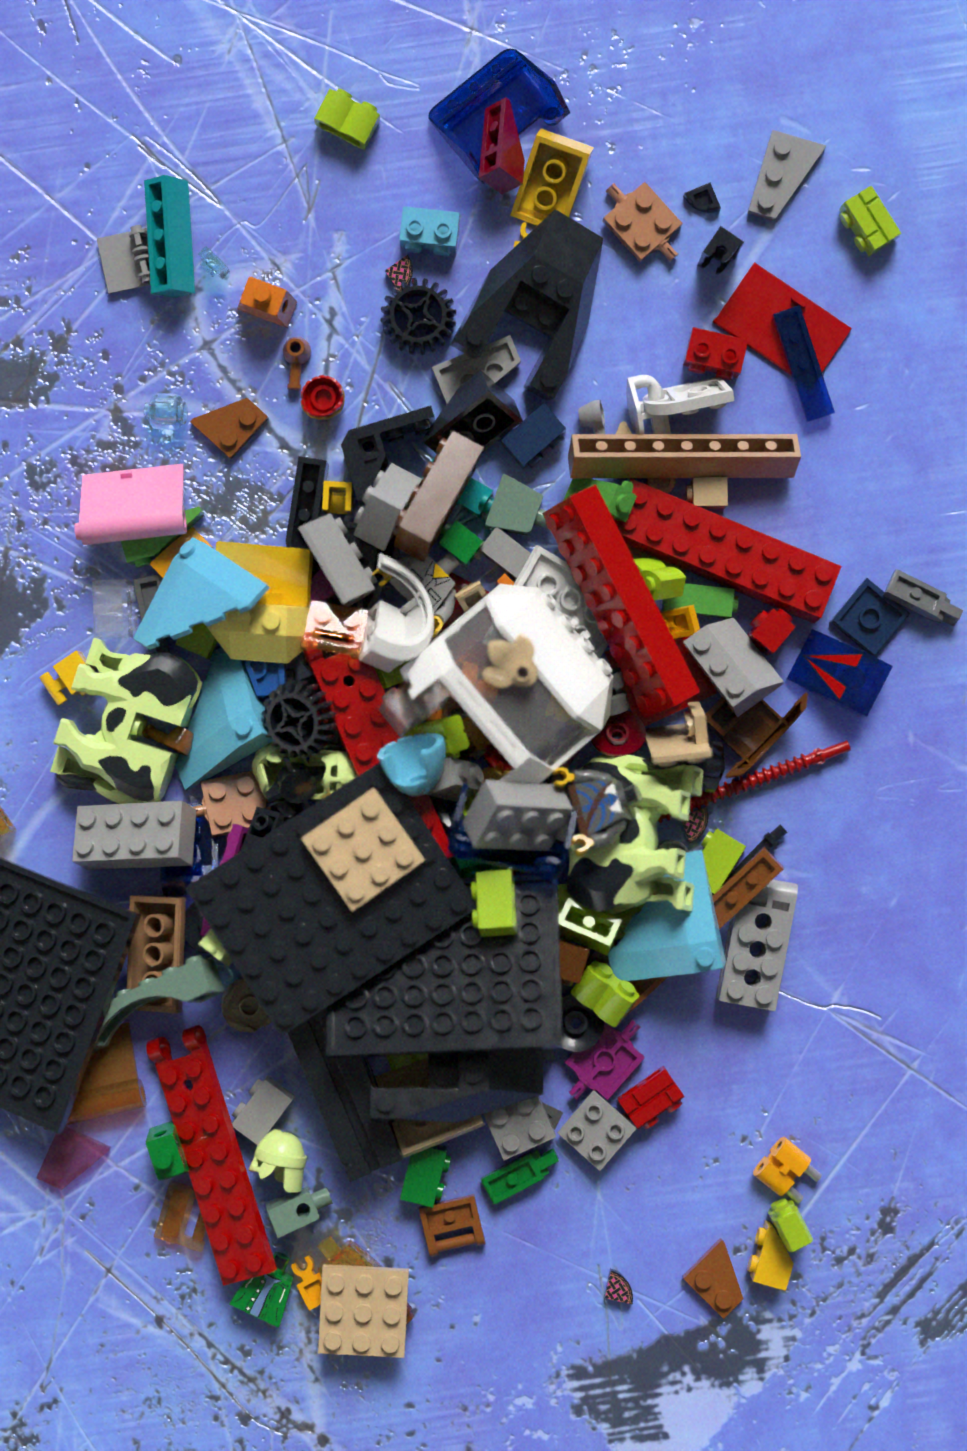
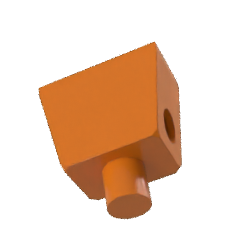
M249 276L237 309L288 328L297 301L287 290Z

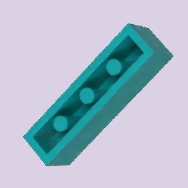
M168 175L144 180L151 294L171 298L195 294L188 180Z

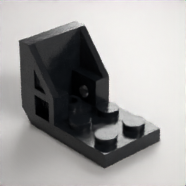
M431 405L348 430L341 443V447L360 506L366 505L362 500L367 489L370 486L375 488L373 483L380 471L387 468L388 460L382 441L388 440V443H395L405 439L404 435L415 432V435L427 433L435 422ZM367 448H374L371 452H365Z

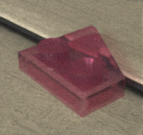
M65 1126L63 1133L55 1134L36 1178L62 1190L105 1155L111 1146Z

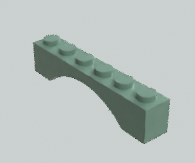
M194 956L185 961L186 964L179 968L171 967L161 972L162 976L156 979L148 978L140 981L137 988L124 989L115 993V998L110 1001L92 1053L107 1047L122 1022L135 1010L149 1002L173 997L185 1002L202 1003L225 992L215 960Z

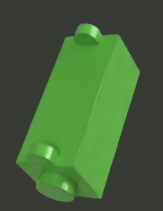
M593 478L572 479L564 499L596 484L613 519L623 522L627 521L637 495L632 493V482L624 481L620 486L619 484Z
M685 583L683 596L663 599L661 611L694 605L696 615L724 618L723 620L731 619L732 613H737L739 597L734 596L735 589Z

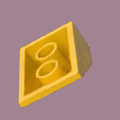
M541 128L536 134L524 171L523 184L519 186L510 216L534 225H539L555 209L570 217L594 147Z

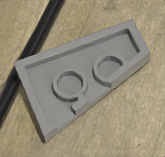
M772 130L747 213L775 221L820 157L826 145Z
M511 335L487 344L481 356L476 359L463 354L433 366L432 370L447 404L457 389L478 371L482 370L497 384L521 363Z

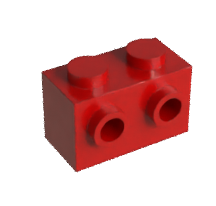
M693 327L690 332L683 365L688 366V370L694 373L704 374L705 371L716 373L717 378L732 380L733 377L738 378L742 370L748 340Z
M773 608L767 612L763 610L755 616L749 624L752 629L747 635L759 651L767 656L773 654L796 626L791 623L793 618L782 609L777 611Z

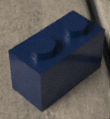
M543 403L501 440V445L522 469L528 465L533 468L544 458L542 453L548 447H551L553 450L565 440L563 434L566 432V427Z

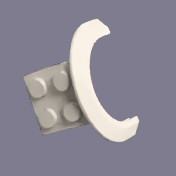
M380 553L377 569L398 578L415 596L400 609L380 600L365 613L360 661L389 673L398 665L403 664L405 660L418 656L428 646L434 630V612L429 595L417 576L402 563Z

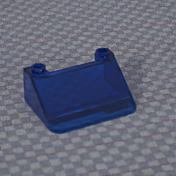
M514 48L505 49L437 103L428 115L434 128L482 184L485 182L479 179L485 109L505 97L508 98L511 103L518 135L539 118L546 122L547 125L554 126L570 114L556 82Z

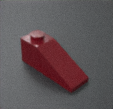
M506 97L485 109L479 179L502 195L523 184L525 165L511 103Z

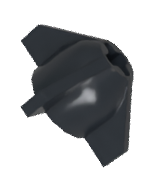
M712 741L709 744L712 752L711 757H705L704 761L691 763L686 760V766L694 765L703 769L702 787L705 792L714 793L725 771L722 742Z
M288 756L283 757L285 765L279 771L276 782L265 795L269 803L284 797L290 803H303L305 809H308L310 807L308 800L316 792V781L324 777L326 766L308 767L303 763L290 762Z

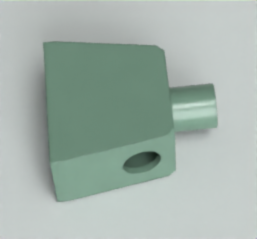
M503 474L488 514L485 528L494 530L498 527L503 532L530 536L534 524L547 528L542 514L547 510L540 508L543 495Z
M304 1187L300 1192H291L265 1203L278 1238L320 1219L317 1210L333 1204L327 1187L310 1194L308 1187ZM302 1203L307 1204V1208L305 1210H296L298 1205Z

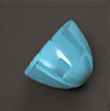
M437 733L415 734L414 737L409 735L397 739V743L394 741L384 746L385 748H381L379 753H377L379 763L395 787L402 793L420 796L433 789L440 780L445 763V741L443 736Z

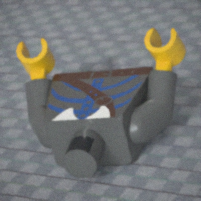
M563 767L555 769L552 773L564 776V781H555L553 783L555 787L561 788L567 782L572 784L568 786L581 835H576L572 839L571 845L580 843L584 846V848L576 850L575 855L578 857L584 856L588 848L594 850L613 844L625 830L626 824L632 820L629 806L642 801V795L637 785L624 789L621 781L612 778L607 773L594 770H572L569 773Z

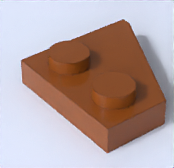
M244 398L195 417L190 422L232 460L269 417L252 401Z
M722 1238L682 1276L723 1319L744 1299Z

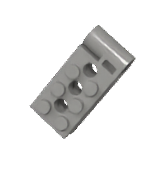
M773 879L730 919L724 949L726 963L720 970L716 998L719 1001L776 1011L797 900L798 884ZM760 913H765L767 915V923L763 927H756V916ZM760 941L762 944L761 952L757 955H751L749 951L750 945L753 942ZM751 969L756 970V979L751 983H746L744 981L745 973Z

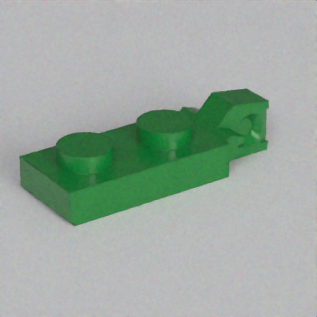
M554 1148L542 1154L539 1153L538 1149L533 1152L530 1151L481 1177V1182L493 1204H497L543 1180L544 1176L549 1174L547 1167L559 1162V1157Z

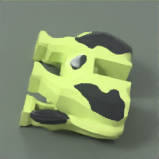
M93 638L86 664L96 666L98 671L102 673H96L88 665L79 664L71 690L86 692L91 696L105 697L107 702L102 713L101 730L96 735H84L78 730L74 721L62 718L53 743L59 746L50 772L57 773V780L69 789L95 791L118 804L161 802L170 784L179 753L137 740L138 735H143V730L147 724L144 716L147 715L178 726L188 727L192 709L198 699L202 682L196 671L181 657L165 652L134 653L130 656L112 653L107 649L103 640Z
M605 754L594 757L579 769L607 773L612 778L621 781L624 789L637 785L642 795V801L629 806L632 820L626 824L625 830L613 844L594 850L588 848L584 856L578 857L575 855L576 850L582 849L584 846L580 843L571 845V842H569L570 864L567 877V892L574 900L591 910L608 912L615 915L636 908L646 902L670 901L676 909L684 911L693 910L694 885L678 880H684L686 851L680 849L657 850L659 839L656 822L661 814L669 813L675 819L688 821L690 795L701 796L703 769L694 765L686 766V760L676 761V764L671 766H660L658 763H653L652 758L644 759L633 755L611 757ZM572 805L573 810H572L571 814L576 815V814H575V811H574V807H573V805Z

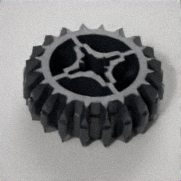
M412 278L411 287H408L407 283L402 281L401 286L403 290L401 292L396 287L391 289L395 298L387 295L384 298L385 302L391 306L381 307V312L388 315L380 318L381 324L388 325L383 329L385 335L394 333L389 341L391 344H394L400 340L398 345L400 351H403L406 345H409L410 355L414 354L415 347H419L421 355H425L426 346H429L431 352H435L436 347L434 343L436 341L441 346L445 345L442 335L449 338L452 337V332L446 327L452 328L456 326V321L450 319V317L456 316V309L447 308L451 307L454 301L452 298L443 300L448 292L446 289H443L437 293L439 288L437 282L433 283L431 288H428V279L426 278L423 279L422 286H418L416 278ZM413 296H425L417 304L403 303V301ZM432 301L436 302L442 312L440 323L436 322L435 318L428 313ZM397 310L402 312L403 316L409 320L404 333L395 322ZM423 310L424 320L421 321L419 319V322L414 323L413 313L416 312L418 315V311L422 312ZM420 329L434 330L432 334L426 337H412Z
M295 680L288 682V684L283 683L276 690L271 691L269 694L270 699L265 700L263 703L267 709L261 713L267 720L262 726L268 727L269 730L265 737H272L274 739L271 747L280 746V754L289 753L290 758L298 756L300 758H307L325 749L329 745L328 740L335 736L331 730L338 725L331 721V718L335 717L337 713L330 712L329 707L333 702H326L324 700L327 692L322 691L318 693V685L313 684L309 686L308 681L298 682ZM303 715L305 716L304 718L299 720L300 722H297L295 724L293 723L295 720L299 719L298 717Z

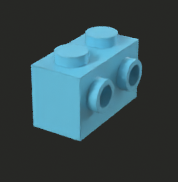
M403 206L399 239L400 247H405L406 251L420 253L422 249L433 250L434 254L440 256H449L450 252L456 253L460 213Z

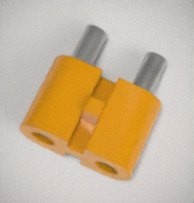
M781 1137L769 1150L771 1153L767 1157L764 1156L757 1164L753 1175L778 1196L786 1194L798 1204L803 1200L804 1196L792 1187L795 1183L793 1180L805 1173L817 1182L822 1174L810 1165L811 1158L786 1137Z

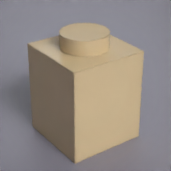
M727 477L693 478L690 481L691 485H686L687 502H691L704 509H725L728 506Z

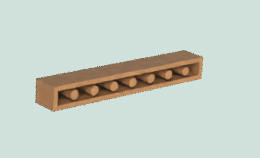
M572 434L568 452L570 478H794L801 459L797 434Z

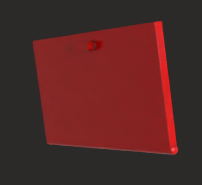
M755 262L718 316L713 319L714 324L730 335L747 339V346L810 389L814 387V383L852 329Z

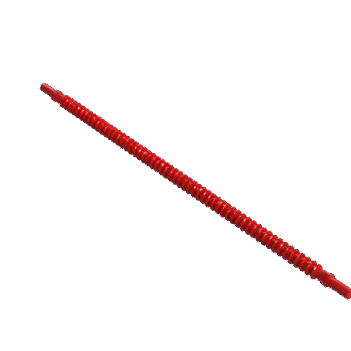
M846 740L824 749L816 748L808 755L801 753L800 758L793 756L792 761L785 759L784 764L778 762L776 767L770 765V769L767 770L763 767L762 772L755 770L754 775L747 773L746 778L740 776L737 781L731 779L729 784L725 781L723 786L718 785L714 793L702 790L701 796L690 798L689 811L693 812L695 807L701 809L703 804L708 807L709 802L716 804L717 799L724 801L725 796L731 798L733 793L739 795L741 790L746 793L747 788L750 787L754 790L755 785L762 787L763 782L770 784L771 779L778 781L780 776L786 778L788 773L791 776L794 774V771L800 773L802 768L808 770L811 765L824 764L827 759L851 751L850 745ZM670 813L661 814L657 821L662 823V820L665 818L669 821ZM568 845L556 855L544 851L543 855L520 865L515 861L512 864L511 871L513 875H516L517 872L523 874L525 869L531 871L533 866L539 868V864L542 863L546 866L547 861L551 860L554 863L555 858L562 860L563 855L569 857Z

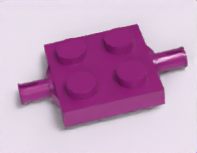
M632 1019L621 1032L604 1022L602 1036L594 1046L584 1051H573L565 1060V1063L576 1072L580 1079L568 1092L578 1100L589 1087L598 1091L608 1100L645 1058L633 1046L630 1040L641 1027Z

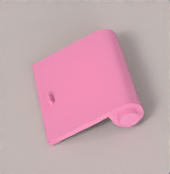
M174 464L82 475L79 523L74 525L76 539L81 540L83 545L186 534L187 521L183 505L184 465Z

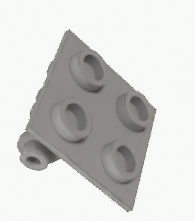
M135 225L130 227L131 231L97 238L108 294L150 285L147 228L142 229L141 225Z
M593 1090L557 1133L601 1171L637 1128L630 1123L632 1120L627 1114L623 1113L621 1115Z

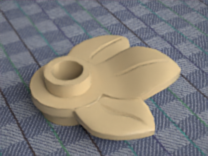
M522 633L519 634L514 640L513 645L502 640L490 641L488 643L489 657L494 664L482 673L483 678L488 683L504 688L511 684L518 687H528L535 682L538 676V668L533 661L535 648L528 637ZM526 667L529 671L528 676L525 678L519 677L517 674L518 668Z

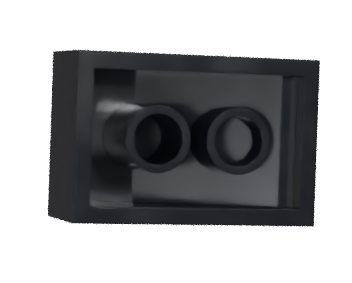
M480 370L457 389L422 440L425 445L436 452L443 438L448 440L454 431L484 447L483 453L523 420L515 400Z

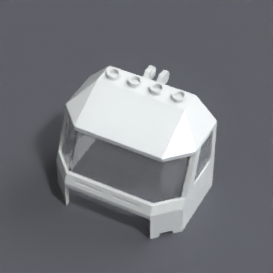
M499 584L431 640L418 656L410 659L400 669L403 679L407 681L410 679L412 688L408 691L412 699L436 679H439L514 767L511 772L499 781L542 782L599 733L610 716L613 675L611 674L612 669L603 658L599 660L594 654V648L588 640L591 635L588 630L580 634L574 630L579 623L578 618L575 616L570 619L566 614L562 615L555 607L557 604L554 598L548 592L543 593L540 588ZM522 633L528 637L535 648L533 661L538 668V676L535 682L528 687H518L511 684L504 688L488 683L482 676V673L487 668L494 665L489 657L488 643L490 641L502 640L513 645L514 640L519 634ZM520 667L517 670V674L519 677L525 678L528 676L529 671L526 667Z

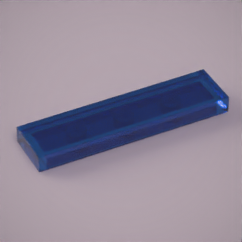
M800 305L774 313L772 318L806 422L808 423L834 414L835 411Z

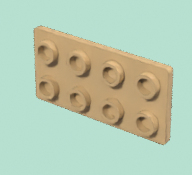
M699 701L688 703V712L683 713L684 724L646 728L645 741L653 763H658L660 766H671L679 760L697 763L704 761L705 757L712 756L711 748L708 744L706 715Z

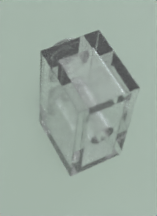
M127 579L92 580L94 637L98 639L133 638V631H137V616L132 614V603H136L135 586H131V581Z
M410 679L404 682L405 685L397 690L394 687L382 697L383 702L379 711L400 737L446 705L450 695L437 679L413 699L408 691L412 688Z

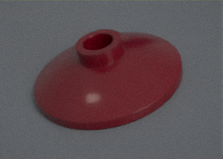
M627 710L623 713L609 716L603 729L590 740L593 746L605 755L611 757L632 755L643 746L646 728L636 714Z

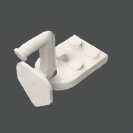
M638 375L627 378L626 387L629 417L636 434H644V419L651 418L653 434H671L668 415L681 412L684 415L697 413L700 408L710 407L711 409L725 407L726 403L734 401L733 390L722 378L717 377L662 389L654 377ZM647 387L648 394L644 396L643 401L639 402L635 389Z

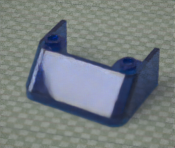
M463 783L448 843V850L458 859H467L508 870L511 869L512 871L541 877L544 880H553L562 876L571 847L578 811L572 810L562 844L554 842L549 851L474 848L462 823L463 820H461L469 786Z

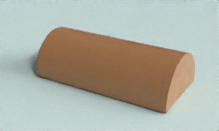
M173 895L130 896L129 910L141 914V918L128 951L127 989L139 987L138 983L144 979H156L162 976L161 972L171 967L179 968L184 965L186 897ZM173 997L161 998L143 1005L137 1011L181 1013L183 1001Z

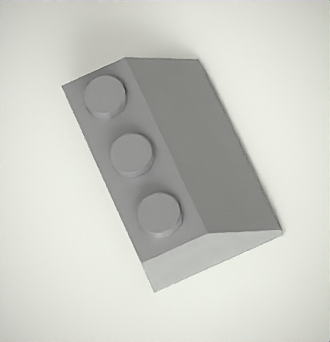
M330 513L299 527L301 534L346 608L376 591L373 584L378 581L372 575L369 567L363 569L358 559L363 556L355 542L349 545L344 537L348 530L340 517L334 520Z
M734 618L708 624L683 641L690 656L737 717L784 684L781 677Z

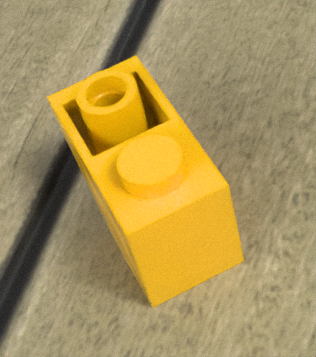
M765 1220L763 1228L759 1227L757 1230L755 1244H758L755 1255L751 1254L747 1271L750 1272L749 1275L753 1282L786 1291L794 1263L771 1222Z

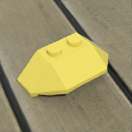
M255 604L250 610L243 613L238 608L225 613L226 620L207 627L231 659L288 664L303 651L300 641L313 636L318 639L321 636L322 607Z

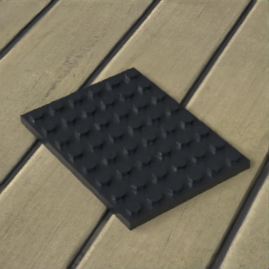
M377 763L185 887L281 1037L477 908V903L408 796L395 787L380 763ZM375 788L425 860L361 906L351 911L301 838Z
M0 857V1108L59 1134L63 1133L141 914Z
M557 873L513 875L515 882L517 934L482 937L479 929L474 928L472 911L327 1006L326 1056L328 1058L563 1048ZM476 877L461 878L472 895L471 885L472 882H476Z

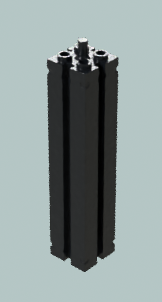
M326 1007L289 1031L288 1036L342 1165L345 1167L347 1177L352 1182L371 1174L376 1169L385 1168L403 1160L404 1156L402 1155L391 1122H369L371 1088H379L367 1056L328 1058L326 1056Z

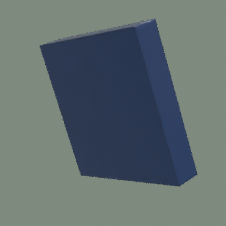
M865 578L830 622L870 656L875 657L910 613L900 604L884 597V591L871 580Z

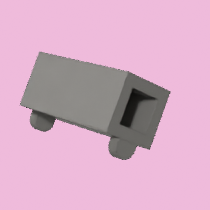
M496 527L482 547L479 548L474 558L479 560L484 555L516 580L531 553Z

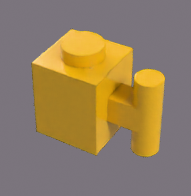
M74 651L53 666L59 675V678L56 680L52 678L49 672L39 677L57 706L67 701L62 692L65 688H68L72 695L81 694L82 697L87 695L86 692L71 690L79 664H85L92 668L91 665L86 664L87 659L81 651Z

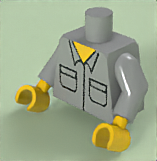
M449 552L437 563L429 556H427L424 562L411 555L398 558L396 561L405 565L417 576L429 595L434 612L435 631L432 637H436L454 610L456 601V590L454 587L456 583L448 575L460 563ZM379 569L372 573L373 576L376 573L382 574L384 580L379 585L384 586L389 581L408 602L415 597L411 590L398 578Z

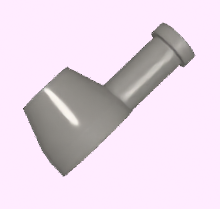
M601 400L591 401L578 409L581 426L593 428L594 434H606L604 410Z

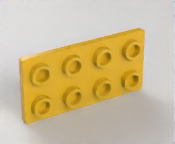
M224 541L216 542V551L270 587L256 604L310 606L313 561L311 549Z

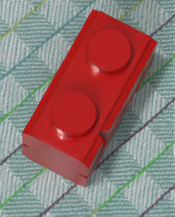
M662 1066L617 1099L637 1129L641 1127L648 1129L659 1121L658 1115L666 1110L668 1113H671L683 1104L681 1099L685 1096L666 1068Z

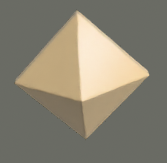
M477 581L463 587L455 594V597L464 612H466L486 596L487 593L481 582Z

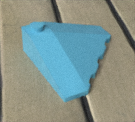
M192 537L181 546L180 551L173 558L133 639L151 650L159 646L160 642L158 640L170 636L173 640L191 634L193 631L191 627L195 624L204 622L208 627L226 620L225 613L238 608L243 613L250 610L270 587L206 543Z
M222 647L215 650L210 659L211 665L206 680H203L193 718L191 717L187 730L194 733L191 751L188 756L178 755L175 764L186 791L199 785L200 781L211 778L274 741L272 737H265L269 730L268 727L262 726L267 720L261 713L267 708L263 704V698H258L244 660L231 659Z
M703 850L686 852L684 880L678 879L679 881H686L694 885L693 910L684 911L676 909L670 901L646 902L641 911L635 913L625 928L624 932L626 934L618 946L614 945L608 954L610 968L618 979L625 981L699 973L724 967L726 959Z

